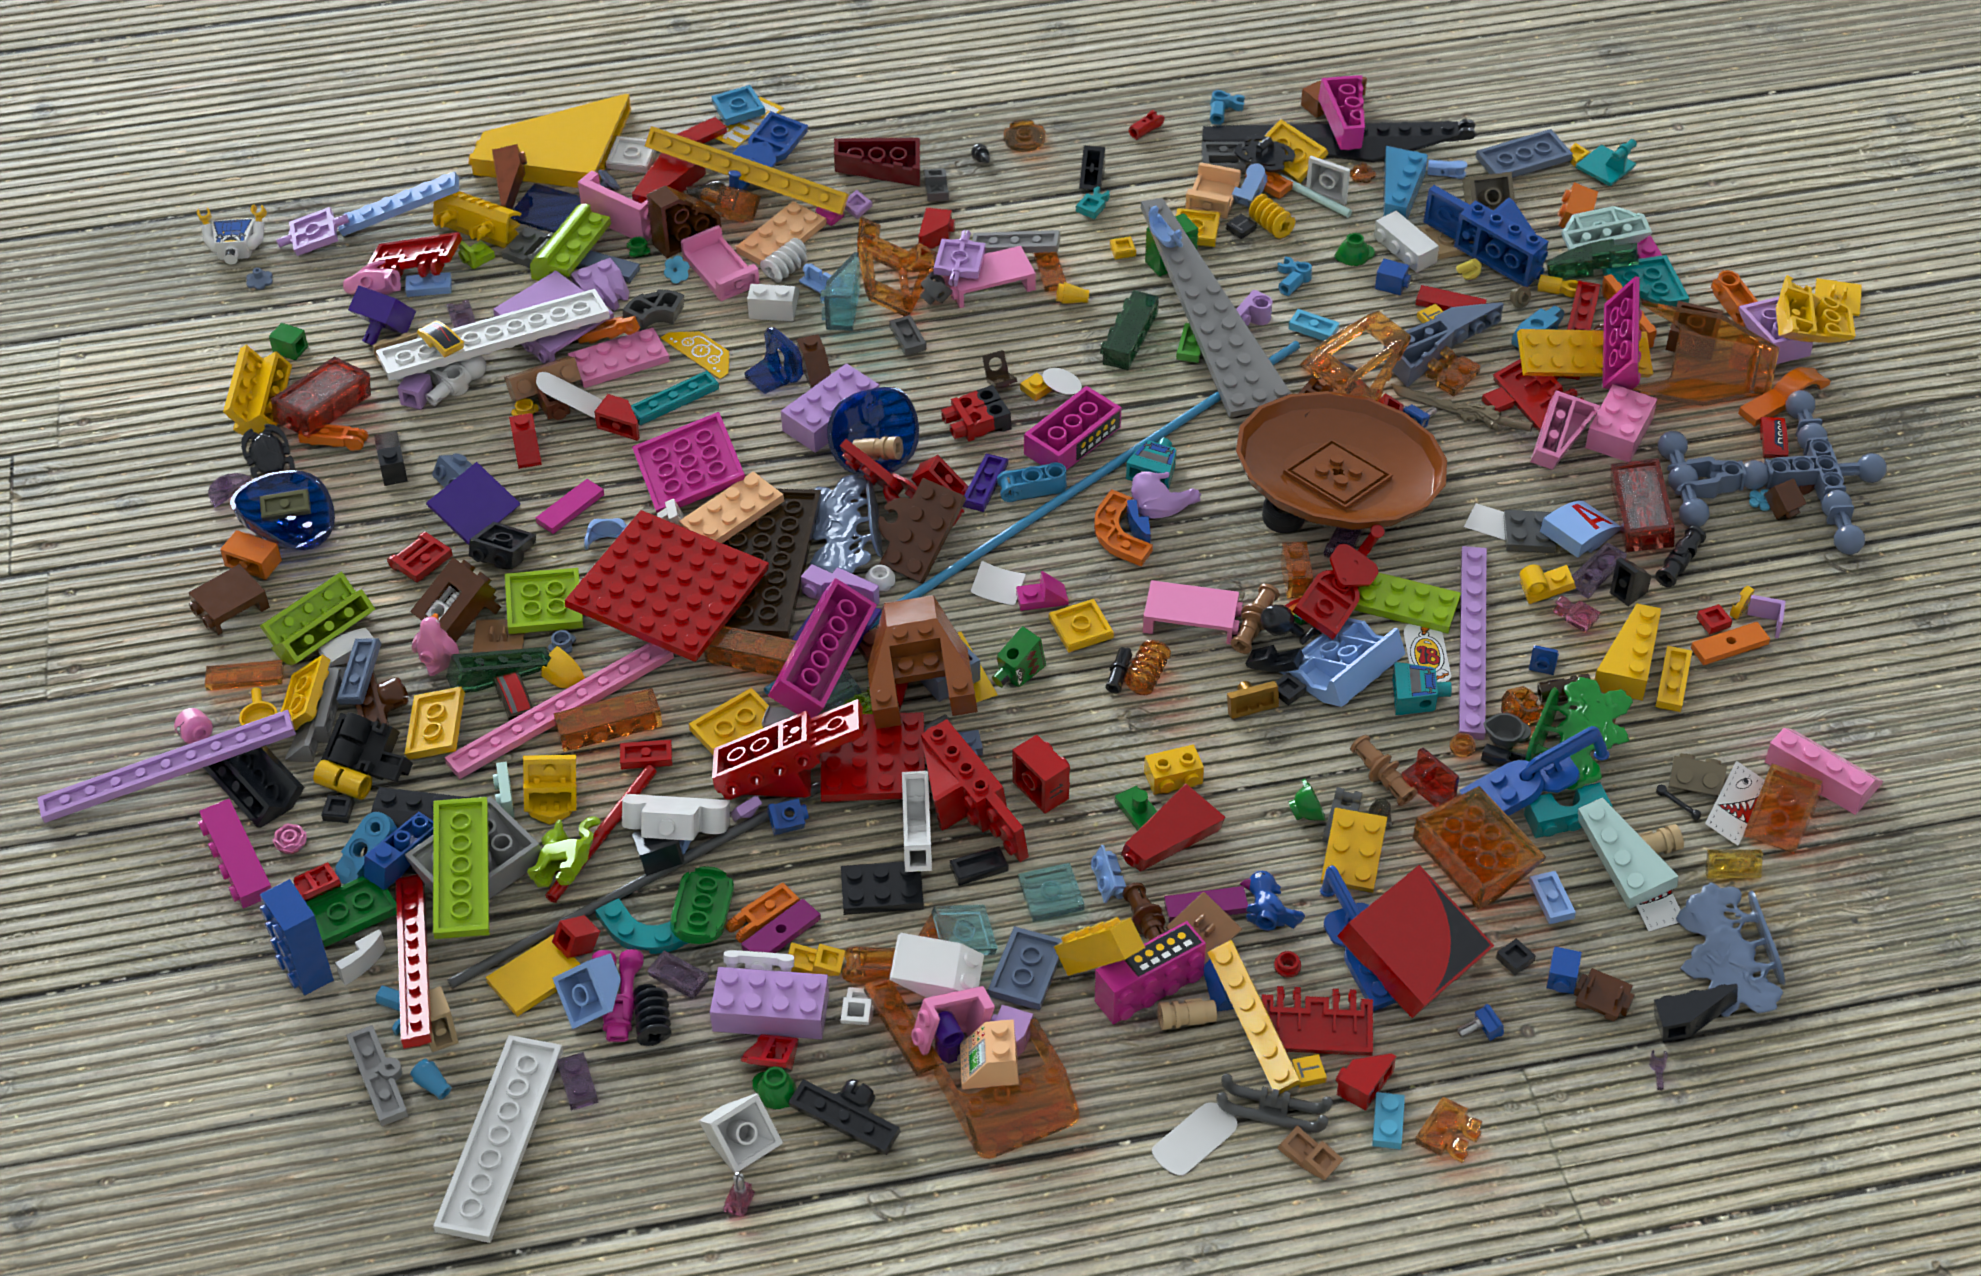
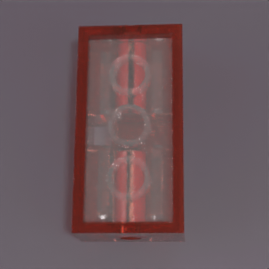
M334 356L271 398L273 421L298 434L304 435V437L310 438L311 435L319 432L324 426L332 423L371 396L370 373Z
M1659 458L1611 464V488L1619 525L1621 526L1625 553L1674 547L1675 526Z

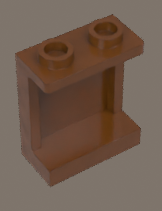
M240 564L188 592L191 599L189 607L195 616L200 615L205 627L208 630L213 629L217 635L223 633L221 623L255 605L261 612L270 608L265 590Z

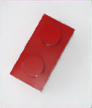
M658 740L620 743L621 769L645 768L646 765L653 767L673 766L672 741Z

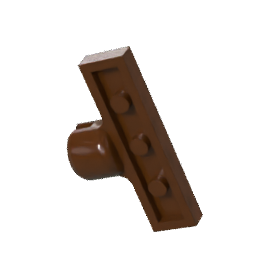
M373 670L363 704L355 705L358 715L373 722L378 721L381 724L386 723L389 725L387 713L407 705L409 696L399 677H393L378 684L375 671Z

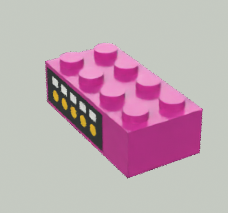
M1085 386L1024 433V455L1040 465L1054 462L1061 463L1068 470L1121 428L1122 407L1090 387Z
M1188 921L1144 943V949L1127 959L1096 969L1095 1003L1112 1024L1129 1019L1137 1011L1153 1006L1159 999L1175 994L1181 987L1197 982L1204 975L1206 943Z

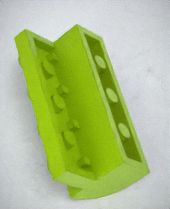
M590 204L576 206L531 261L530 271L532 279L539 281L554 271L569 277L611 225V217L592 212Z
M341 571L261 624L260 628L272 643L273 647L271 649L284 663L294 665L375 610V607L362 589L354 590Z

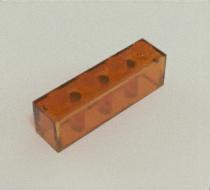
M724 626L704 653L706 662L778 677L797 641Z
M653 688L553 713L556 731L563 752L662 726L661 712Z

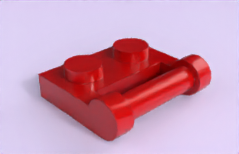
M425 531L417 536L418 539L397 555L393 554L387 559L389 566L393 570H399L416 583L453 556L451 548Z

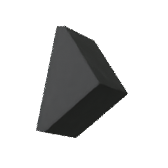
M1084 145L1079 189L1094 190V188L1100 187L1101 191L1105 173V147Z
M636 831L632 834L646 876L681 865L685 861L679 840L642 838L641 832Z

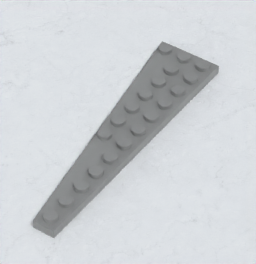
M1157 198L1141 201L1140 208L1149 229L1148 212L1153 206H1157L1159 209L1158 214L1163 217L1169 227L1174 232L1178 229L1182 231L1181 242L1183 247L1181 248L1178 246L1166 247L1153 234L1152 236L1229 418L1253 413L1258 406L1292 394L1164 199Z

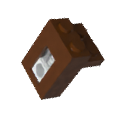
M453 557L410 612L421 621L426 617L432 616L434 613L438 614L441 628L456 643L484 606L495 615L502 607L495 602L497 597L494 593L497 590L489 585L492 580L482 572L476 575L473 572L476 568L466 560L460 563Z

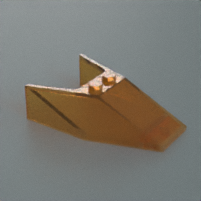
M1642 301V306L1675 324L1679 328V336L1670 377L1665 380L1637 385L1632 389L1633 391L1661 400L1706 406L1759 396L1771 390L1780 349L1778 346L1722 314Z

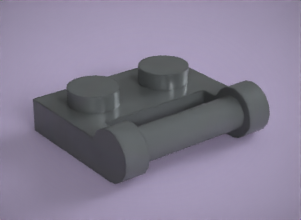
M1202 142V163L1241 170V174H1245L1246 162L1234 154L1236 146L1242 144L1243 147L1245 143ZM1214 162H1231V163H1214Z
M526 226L502 251V258L530 268L531 261L554 233L550 232L547 234Z

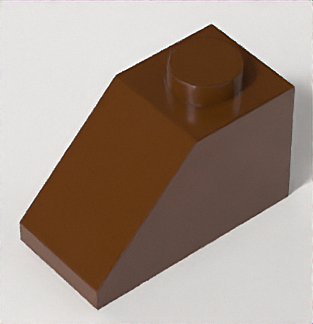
M819 334L798 338V360L810 387L813 388L831 375L825 347Z

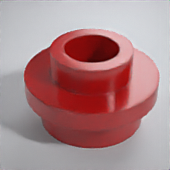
M1292 951L1280 953L1274 961L1275 971L1283 977H1294L1301 971V960Z

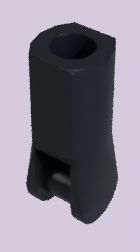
M1486 744L1481 756L1482 762L1499 768L1512 761L1526 760L1525 754L1510 752L1490 744Z

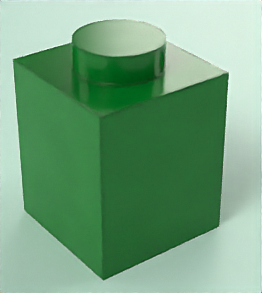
M281 322L269 335L273 353L277 351L283 357L296 361L308 348L303 329Z

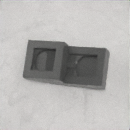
M945 168L924 169L927 201H949Z

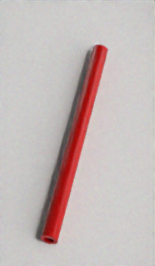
M646 765L595 830L587 862L621 820L622 799L625 795H640L656 775L657 771L653 766ZM556 880L545 894L546 898L550 902L556 903L569 885H560Z

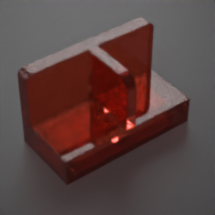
M1424 747L1420 748L1416 763L1404 770L1401 775L1410 787H1415L1417 793L1439 810L1457 796L1459 776Z

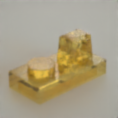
M1734 849L1707 850L1705 875L1707 878H1761L1763 852L1761 850Z

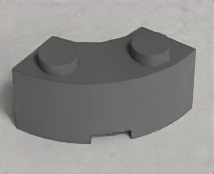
M663 289L645 295L642 293L633 298L624 307L623 318L635 316L640 326L639 331L645 330L649 325L658 322L674 324L684 308V294Z

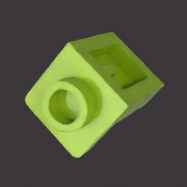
M482 240L470 247L463 241L459 244L460 251L458 255L460 260L464 264L467 263L472 269L495 258L494 251Z

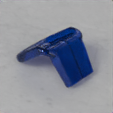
M768 327L764 333L766 345L764 359L744 372L745 378L764 394L788 383H796L803 376L802 356L798 347L774 327ZM778 349H779V350L783 353V355H784V365H783V366H782L781 361H780V357H779V354H778Z

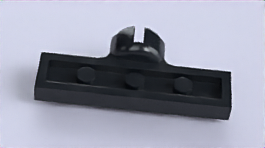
M804 1079L801 1081L788 1102L790 1107L885 1155L888 1154L901 1130L900 1127L869 1112L871 1105L876 1099L874 1091L869 1086L862 1083L859 1087L857 1086L858 1080L850 1079L846 1081L840 1092L834 1094Z

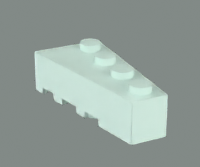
M1603 797L1578 808V821L1628 909L1634 908L1640 903L1651 900L1677 887L1678 875Z

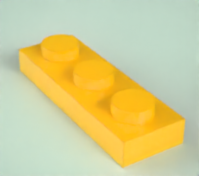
M1667 646L1655 707L1681 712L1692 650Z

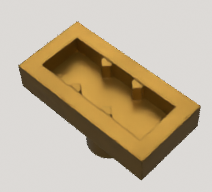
M1243 681L1238 685L1237 691L1227 693L1228 714L1231 719L1279 707L1278 685L1276 682L1272 681L1252 686L1249 681Z

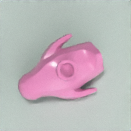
M385 260L375 261L364 266L353 276L346 278L343 282V289L346 293L354 295L358 285L385 295L392 294L401 290L400 274L394 269L377 268L379 265L384 264Z
M434 613L432 616L423 619L420 623V631L413 639L412 652H418L419 659L425 664L428 674L434 676L448 668L451 659L454 662L459 660V649L454 640L441 628L438 614Z

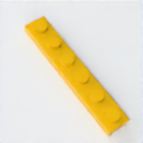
M1230 940L1208 951L1207 953L1272 1090H1279L1280 1095L1301 1084L1233 941Z

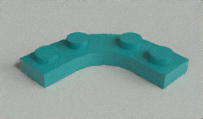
M619 898L595 910L596 917L612 939L628 950L639 949L649 951V954H659L676 950L688 944L678 939L672 933L670 921L660 925H646L638 922L631 916Z

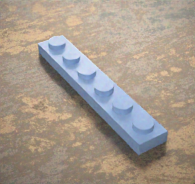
M455 171L444 174L437 179L423 182L414 188L403 190L396 195L385 197L373 204L347 212L345 214L348 215L350 223L340 225L339 232L342 236H346L459 192V176Z

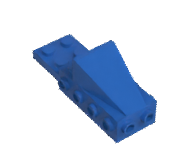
M1435 185L1429 189L1423 222L1454 239L1455 248L1522 286L1528 287L1536 279L1539 280L1540 274L1543 275L1545 270L1543 265L1548 256L1547 247L1549 241L1534 232L1513 199L1507 198L1493 211L1477 201L1469 205Z

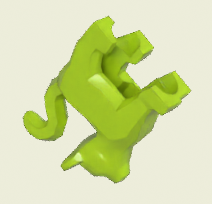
M590 816L580 823L579 835L582 837L581 839L568 838L561 820H558L554 829L549 830L541 838L544 847L539 852L538 861L535 866L527 870L531 880H534L537 887H549L557 870L560 872L557 873L555 878L560 885H570L575 880V877L588 860L589 849L593 842L594 834L589 829L600 824L599 818Z

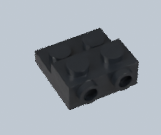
M492 522L470 539L469 557H472L477 562L491 563L497 568L512 570L524 560V552L536 543V534Z

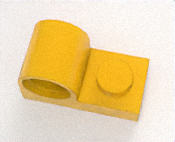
M1532 564L1524 567L1519 573L1520 583L1528 604L1576 589L1575 582L1567 565L1543 573L1539 565Z

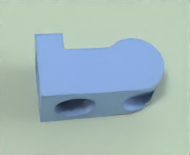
M1257 163L1247 168V177L1242 187L1234 188L1232 196L1236 203L1250 207L1254 198L1262 194L1267 183V175L1264 167Z

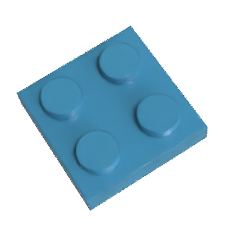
M751 85L711 96L712 104L726 126L766 114L764 105Z

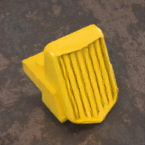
M576 755L523 756L524 812H528L536 820L552 825L558 820L569 817L572 811H577Z

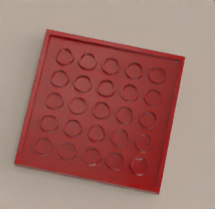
M640 510L565 599V607L693 662H697L768 571L769 562Z

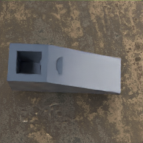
M1498 302L1451 307L1434 316V319L1442 316L1455 330L1451 345L1453 347L1475 334L1481 333L1488 327L1498 324L1502 318L1504 304Z

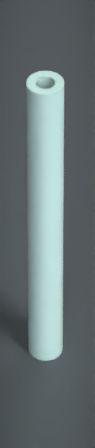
M1280 174L1293 182L1292 190L1347 218L1351 216V209Z

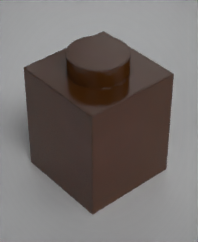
M1794 478L1776 485L1764 493L1776 519L1783 516L1790 519L1800 514L1799 509L1807 504Z

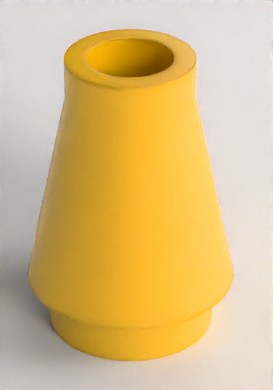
M1066 282L1064 284L1058 283L1056 301L1061 302V304L1088 303L1089 290Z

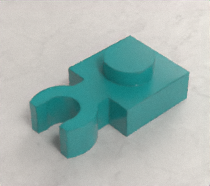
M1100 187L1094 188L1093 195L1086 194L1076 205V212L1095 219L1104 210L1106 202L1109 201L1110 191L1107 190L1104 194H1100Z

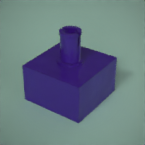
M358 285L348 309L369 322L362 342L372 346L377 343L382 328L400 334L407 333L416 313V310L398 299Z

